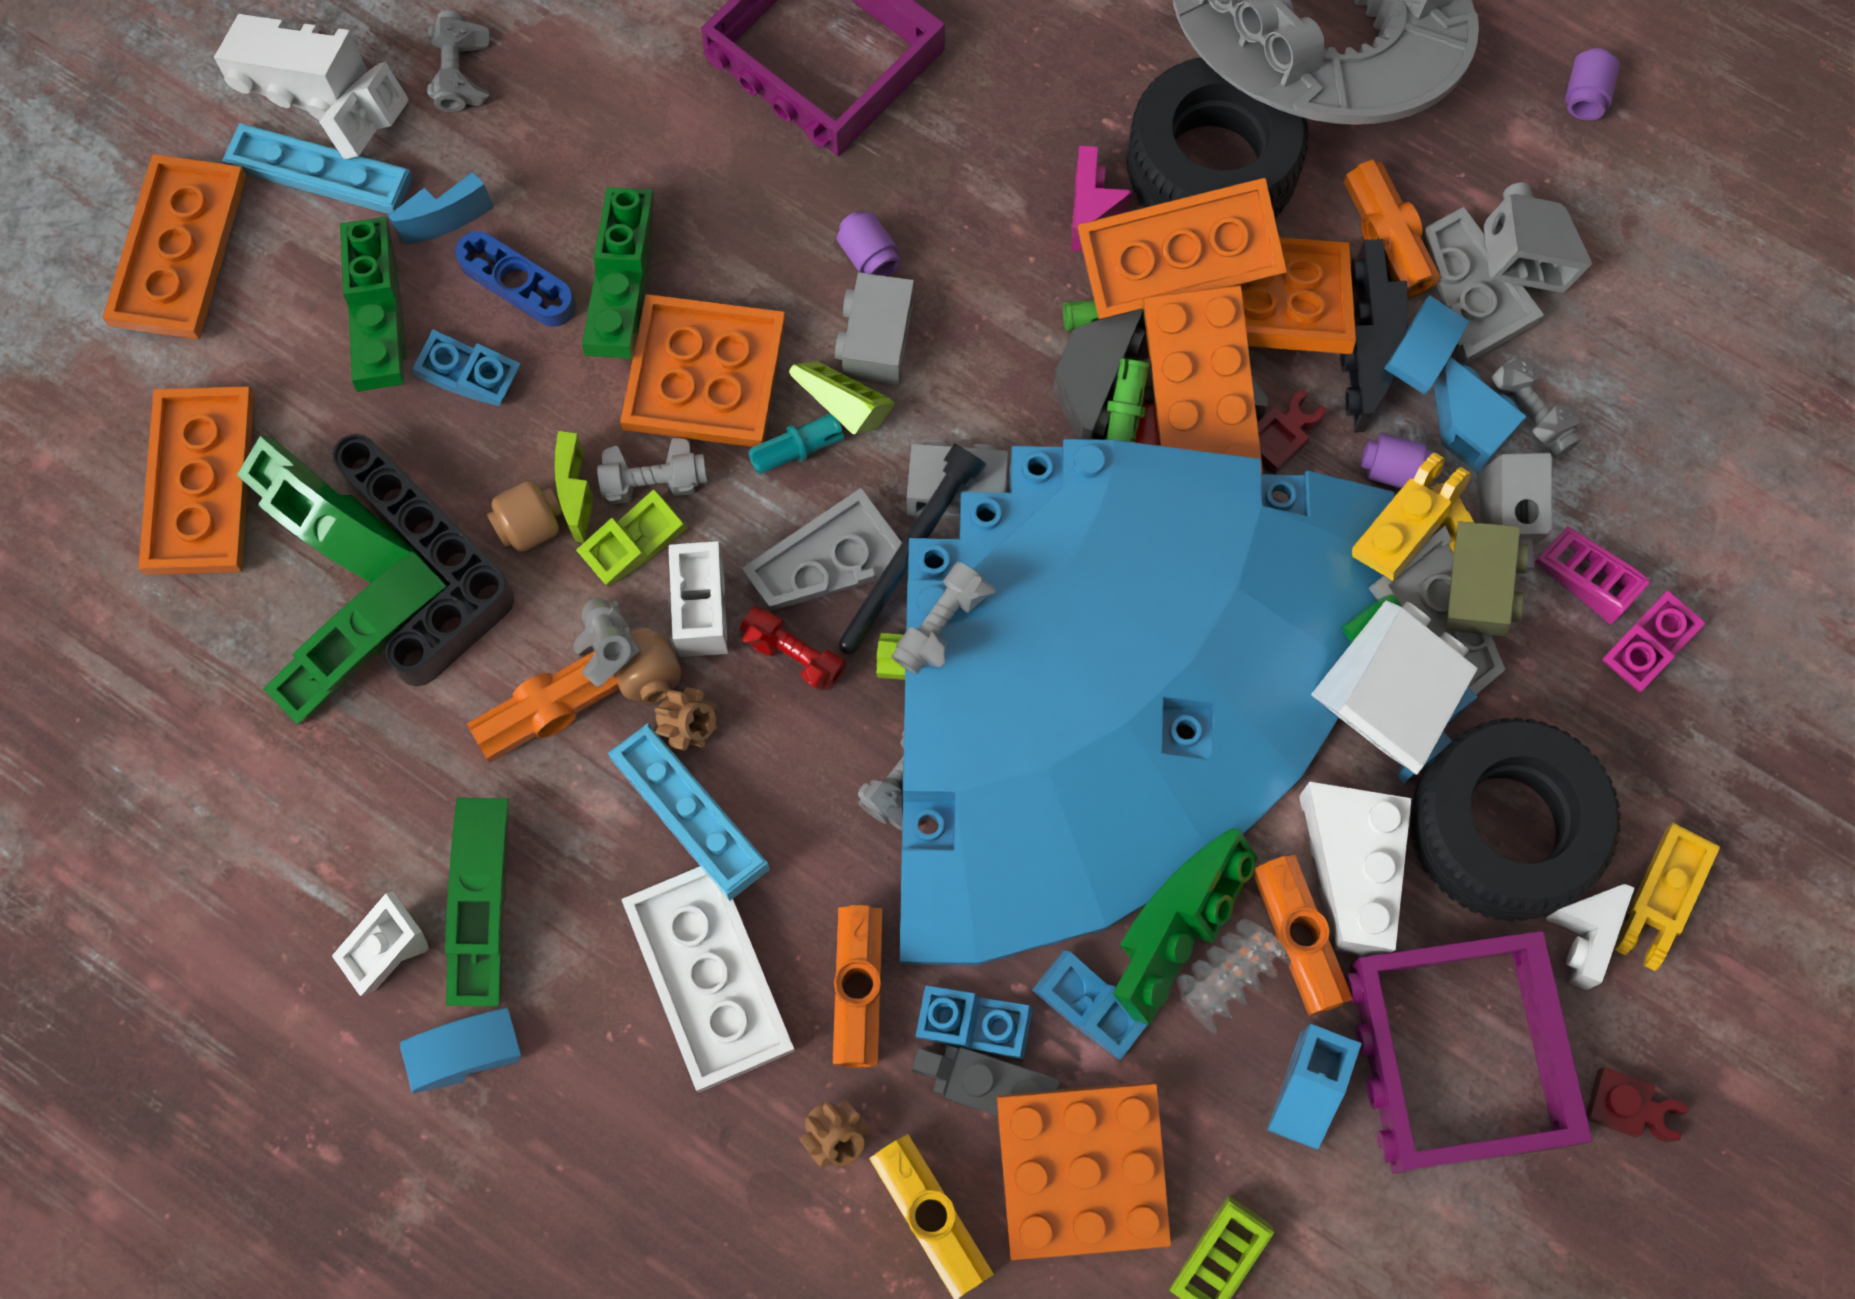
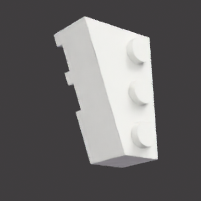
M238 14L214 56L217 65L224 75L225 82L236 91L245 94L252 91L266 96L278 106L284 108L294 106L308 111L313 117L321 120L335 101L368 72L350 30L338 28L335 35L331 36L318 34V27L312 24L304 23L301 31L285 29L286 24L283 20Z
M1309 782L1299 795L1302 811L1305 812L1310 836V851L1315 859L1320 883L1319 893L1324 917L1329 926V940L1333 951L1362 957L1392 953L1396 950L1411 798Z

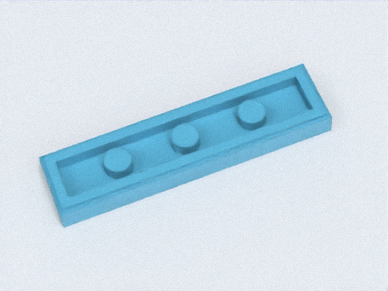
M243 123L238 124L222 159L223 164L241 166L246 175L386 214L392 213L402 205L413 179L410 170L363 156L344 160L337 149Z
M648 723L608 752L615 766L729 901L770 870L768 862Z

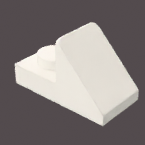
M1626 884L1617 886L1563 907L1546 917L1547 921L1583 936V938L1578 936L1569 950L1566 965L1572 967L1567 983L1586 991L1602 983L1634 887Z
M392 891L386 893L332 957L358 994L363 996L376 991L401 961L426 953L430 948L422 931Z

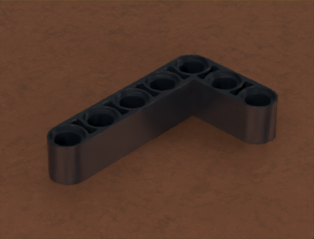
M361 434L347 435L338 441L332 453L333 462L349 486L399 537L416 550L419 556L448 585L443 592L390 638L385 649L386 660L402 681L412 686L426 685L439 676L509 613L514 603L513 591L501 570L371 439ZM360 458H369V461L363 467L351 469L352 465ZM401 489L400 494L395 499L382 501L385 494L390 490ZM428 520L433 521L432 526L426 532L414 533L419 523ZM454 553H466L461 563L455 566H445L447 559ZM485 586H498L497 592L488 599L477 598L478 593ZM453 617L461 618V622L455 630L447 633L440 632L441 626L446 620ZM415 650L424 651L418 663L412 666H403L404 659L410 652Z

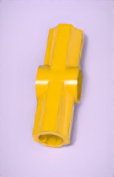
M909 1134L895 1140L869 1158L907 1221L911 1232L916 1236L953 1299L960 1298L994 1275L955 1211L952 1201L942 1190ZM928 1201L941 1204L947 1214L945 1225L935 1232H927L921 1229L916 1222L918 1208Z

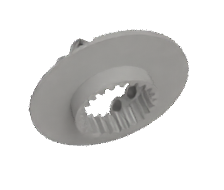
M1172 0L1178 22L1185 36L1202 59L1222 78L1252 98L1275 109L1295 116L1335 124L1360 125L1395 121L1430 108L1446 97L1462 80L1473 59L1478 43L1479 21L1472 0H1354L1356 5L1368 6L1365 14L1369 17H1376L1373 26L1375 29L1380 30L1372 46L1366 43L1362 44L1359 53L1353 48L1347 47L1344 54H1339L1334 47H1329L1328 50L1324 48V36L1318 24L1309 17L1299 19L1294 14L1291 0Z

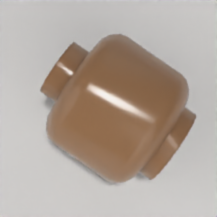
M526 480L496 495L491 501L493 511L488 513L487 516L505 549L512 545L518 552H526L555 537L559 532L556 516L563 512L550 487L541 491L536 483Z
M649 628L634 629L630 632L640 650L629 660L630 662L622 666L614 674L625 698L632 701H641L647 705L661 703L668 698L667 691L673 690L678 685L682 676V670L667 636L659 632H653Z

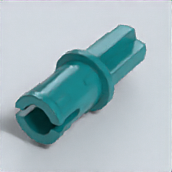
M829 413L797 428L793 425L788 426L786 429L787 433L752 447L748 454L757 473H764L797 458L803 462L807 460V455L826 446L843 441V430L840 422Z

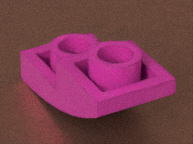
M1667 590L1604 656L1602 661L1638 693H1641L1706 622Z

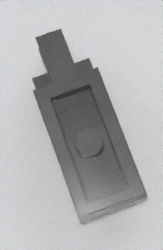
M947 1046L944 1056L918 1048L912 1065L913 1073L936 1080L933 1092L945 1096L944 1100L998 1117L996 1095L1058 1090L1060 1083L1059 1079L962 1047L958 1049Z

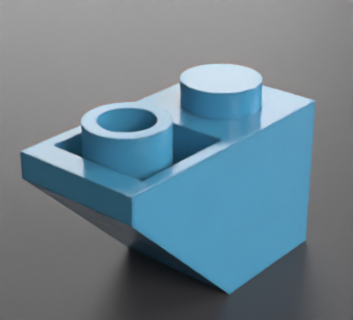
M1452 357L1448 359L1434 382L1441 445L1475 472H1481L1515 435L1525 420L1526 415L1519 411L1518 406L1511 398L1496 393L1481 381L1480 376L1475 370L1467 365H1460Z
M1313 1024L1304 1028L1299 1034L1267 1131L1318 1150L1345 1095L1362 1043Z

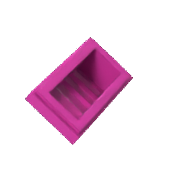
M1569 526L1562 531L1535 561V563L1610 625L1620 617L1651 583L1637 569ZM1570 546L1576 553L1564 565L1557 558ZM1585 558L1592 565L1583 575H1580L1574 569ZM1600 571L1607 578L1600 586H1597L1591 580ZM1614 584L1622 589L1617 597L1608 593Z

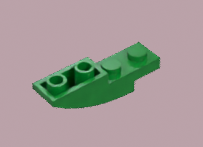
M606 188L593 257L596 271L582 340L584 356L632 359L635 336L639 330L647 285L654 196L652 189Z
M387 217L340 223L343 296L348 305L352 383L356 392L405 385L403 360L407 359L405 331L397 268Z
M273 436L259 437L237 473L238 477L262 497L258 505L275 520L329 559L370 583L411 551H415L419 555L416 550L352 495H339Z
M411 551L356 595L292 654L294 659L263 690L297 725L304 724L373 655H379L386 648L390 638L443 592L448 585L415 551Z
M456 797L446 917V1006H499L501 1002L504 901L506 900L509 798Z
M1229 829L1189 858L1153 895L1122 940L1120 946L1131 961L1113 995L1134 1021L1151 1025L1159 1008L1167 1001L1170 987L1182 964L1189 959L1196 938L1214 943L1222 926L1229 921L1233 905L1244 884L1252 877L1255 863L1258 859L1240 830Z

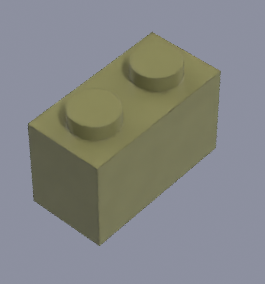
M1458 521L1446 631L1507 637L1511 622H1520L1523 592L1514 591L1516 573L1525 574L1528 555V544L1519 543L1520 527Z

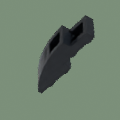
M1383 239L1364 240L1358 257L1351 260L1352 286H1358L1359 300L1356 301L1354 310L1356 342L1352 354L1340 353V365L1342 372H1349L1350 387H1347L1345 391V411L1347 416H1353L1355 433L1365 432L1376 415L1394 378V375L1384 368L1405 336L1407 329V281L1388 282Z

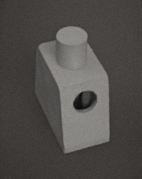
M1527 183L1512 184L1504 190V200L1486 219L1484 224L1490 279L1564 293L1592 265L1588 252L1565 206L1558 202L1534 198L1531 187Z
M1551 453L1501 454L1477 474L1481 520L1484 524L1520 527L1519 543L1528 544L1525 571L1535 569L1533 546L1551 535L1552 531Z

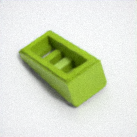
M819 361L793 364L789 370L790 375L852 434L877 430L895 406V402L890 398Z
M1228 1195L1175 1278L1169 1291L1180 1299H1213L1189 1282L1193 1275L1196 1274L1219 1290L1214 1299H1231L1275 1233L1273 1225ZM1231 1219L1253 1233L1249 1242L1227 1227ZM1219 1237L1242 1253L1238 1261L1214 1245ZM1206 1256L1230 1271L1226 1280L1202 1264Z

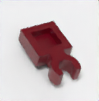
M1305 390L1298 391L1293 395L1286 414L1274 406L1257 422L1262 465L1274 475L1307 445L1310 436L1303 430L1316 428L1321 423L1326 412L1323 406L1319 407L1313 414H1305L1300 410L1299 406L1303 404L1308 394Z
M1603 1067L1597 1071L1586 1115L1589 1121L1635 1138L1642 1136L1644 1126L1646 1125L1657 1139L1664 1142H1674L1680 1140L1682 1134L1666 1127L1664 1115L1667 1111L1679 1116L1685 1115L1689 1108L1684 1103L1673 1099L1659 1103L1652 1101L1655 1085Z

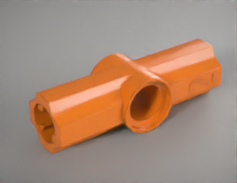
M1372 159L1359 164L1354 170L1346 174L1343 183L1362 218L1361 231L1363 239H1383L1386 268L1392 280L1407 281L1409 299L1423 295L1430 288L1438 284L1441 276L1422 241V224L1418 212L1410 202H1402L1382 162H1375Z
M593 651L553 675L551 673H541L527 679L514 690L511 699L466 724L486 759L491 763L535 737L539 739L547 738L567 728L573 723L578 712L620 689L615 675L611 676L601 686L596 687L582 674L583 669L595 654Z
M1295 854L1282 856L1255 867L1253 876L1276 932V947L1287 960L1308 1016L1321 1014L1350 1003L1353 998L1328 938L1330 932L1328 922L1317 911ZM1298 923L1307 926L1313 934V945L1301 946L1294 942L1290 935V926Z
M868 905L838 907L836 974L834 978L833 1066L868 1068L878 1067L880 998L882 993V908ZM853 975H865L873 983L871 992L861 999L850 998L846 995L843 988L847 979Z

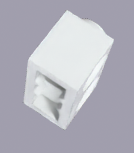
M719 542L669 545L672 638L679 657L728 654L724 561Z

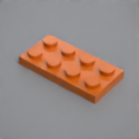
M152 154L102 317L109 327L200 340L247 178L241 166Z
M1266 178L1077 225L1098 320L1143 309L1142 300L1146 297L1237 286L1287 273Z
M1241 285L1143 298L1160 446L1261 459ZM1261 460V474H1263L1262 460Z
M249 386L153 389L138 567L144 575L243 572L249 485L238 477L237 473L251 452L255 394Z

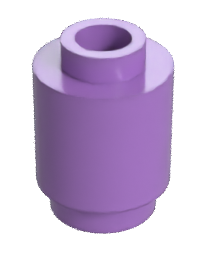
M1594 48L1576 56L1565 96L1568 112L1572 116L1581 120H1596L1601 118L1605 111L1610 108L1620 71V62L1609 51Z
M854 212L841 222L839 226L840 231L836 237L837 242L859 273L890 277L897 271L901 265V258L898 256L899 248L873 212Z
M1379 433L1376 441L1367 440L1360 467L1368 469L1367 479L1402 488L1410 478L1414 480L1419 467L1431 454L1436 452L1426 450L1425 444Z

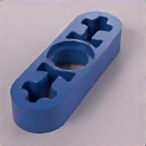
M470 232L458 241L455 254L464 274L546 326H561L567 323L574 315L575 302L571 290L565 282L485 232ZM485 250L489 261L495 265L493 271L490 264L477 257L472 261L470 254L473 251L480 254ZM513 270H522L528 274V279L521 287L508 288L503 284L505 275ZM539 287L541 294L550 300H555L559 296L562 304L559 307L550 305L546 309L543 299L540 295L536 294L537 288Z

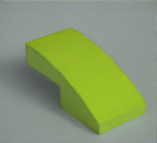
M558 431L555 448L557 494L562 512L575 542L584 543L594 502L588 482L586 480H579L585 452L577 433Z
M653 489L619 521L614 518L609 519L576 551L602 582L609 587L648 562L689 527L661 494Z

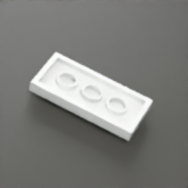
M701 867L621 899L698 1093L795 1052L734 900L729 901Z

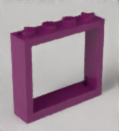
M729 0L701 27L705 50L704 55L718 70L726 69L737 78L739 84L747 93L752 96L758 94L771 105L773 111L786 122L793 121L805 131L806 136L814 145L819 148L826 147L838 157L945 50V24L914 0H852L912 46L835 121L734 43L778 0Z
M1543 931L1360 957L1349 966L1351 973H1347L1346 976L1349 991L1353 998L1350 1003L1352 1005L1357 1004L1361 1025L1356 1026V1041L1362 1043L1359 1052L1362 1057L1368 1056L1372 1077H1368L1366 1080L1368 1099L1372 1109H1379L1383 1130L1377 1132L1378 1148H1382L1385 1163L1390 1162L1392 1174L1574 1147L1593 1142ZM1512 955L1552 1131L1416 1151L1379 974Z

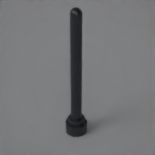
M955 443L952 445L943 459L947 463L942 470L946 475L839 640V648L843 653L852 654L857 650L906 574L909 561V538H929L961 486L967 487L972 479L977 481L987 464L980 458Z

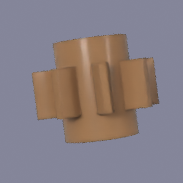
M686 687L684 692L668 690V698L663 700L659 707L655 708L658 725L655 731L656 734L669 737V747L686 751L689 745L703 748L705 746L704 740L717 729L714 709L717 707L716 703L703 701L702 690Z
M846 1100L840 1107L826 1101L816 1106L805 1118L807 1133L801 1136L799 1140L820 1168L823 1169L829 1162L835 1166L844 1167L853 1163L861 1155L865 1144L862 1135L869 1132L870 1128L849 1101Z

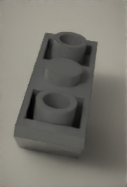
M1143 309L1100 319L1073 329L1055 371L1053 391L1076 439L1093 440L1095 434L1104 436L1111 412L1107 411V405L1116 390L1120 358L1127 359L1129 354L1137 356L1146 335V329L1140 327Z

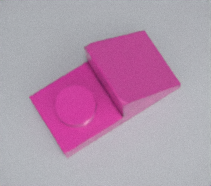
M1079 146L1071 251L1082 250L1077 225L1129 212L1132 197L1131 191L1104 189L1105 166L1097 165L1098 147Z

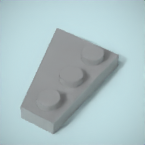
M1464 207L1425 227L1422 240L1441 276L1437 288L1442 304L1469 320L1464 333L1456 345L1462 365L1472 362L1541 322L1544 317L1543 312L1522 285L1490 279L1485 235Z
M860 488L743 566L741 570L743 576L771 612L878 581L902 542L862 488Z
M1445 525L1430 537L1396 580L1392 581L1383 575L1368 589L1377 599L1393 594L1402 607L1406 602L1413 604L1431 619L1426 627L1438 637H1441L1446 632L1467 647L1469 651L1464 658L1478 668L1468 685L1476 695L1506 669L1491 635L1445 630L1453 564V553L1449 546L1452 540Z

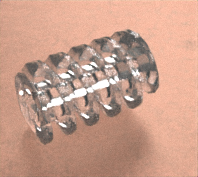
M1242 919L1237 922V934L1229 932L1222 936L1221 944L1223 949L1213 946L1207 950L1206 957L1209 963L1197 960L1192 964L1191 970L1194 977L1181 974L1176 980L1181 994L1180 997L1193 1016L1213 1034L1219 1032L1212 1017L1214 1014L1217 1013L1227 1020L1234 1018L1227 1002L1232 999L1244 1007L1249 1004L1243 991L1246 985L1259 993L1264 990L1258 977L1260 972L1273 979L1279 976L1272 962L1275 958L1287 965H1291V959L1282 944L1265 928L1248 919Z

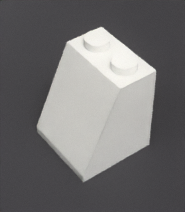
M1386 600L1312 692L1311 696L1387 756L1417 775L1426 763L1478 668L1464 658L1469 650L1461 642L1446 632L1441 637H1438L1426 626L1431 619L1416 606L1406 602L1401 607Z

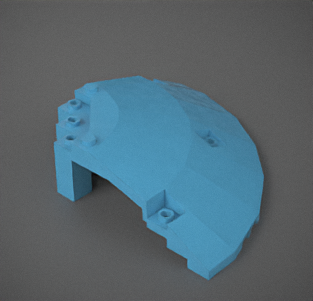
M1064 439L1062 447L1012 446L1008 493L961 492L959 539L909 538L906 631L909 627L915 629L920 627L947 589L943 580L957 561L976 571L996 589V592L986 596L980 604H977L968 613L959 607L954 612L953 617L948 620L947 625L940 633V636L947 641L944 651L945 663L941 667L927 665L925 668L922 667L917 675L905 670L900 965L980 966L1016 956L1017 953L1043 946H1053L1063 943L1064 940L1093 932L1096 934L1106 931L1129 917L1131 913L1145 906L1167 879L1208 843L1231 828L1240 830L1244 836L1271 807L1299 782L1339 718L1311 696V694L1351 645L1350 640L1341 627L1369 603L1377 600L1368 588L1383 575L1352 557V547L1392 501L1394 492L1312 471H1305L1304 475L1261 474V459L1117 440ZM1275 491L1284 492L1288 496L1289 501L1279 503L1273 499L1272 493ZM1180 725H1188L1193 729L1194 737L1188 740L1182 739L1178 736L1176 728ZM931 818L937 822L939 827L933 834H924L918 827L919 823L923 819Z

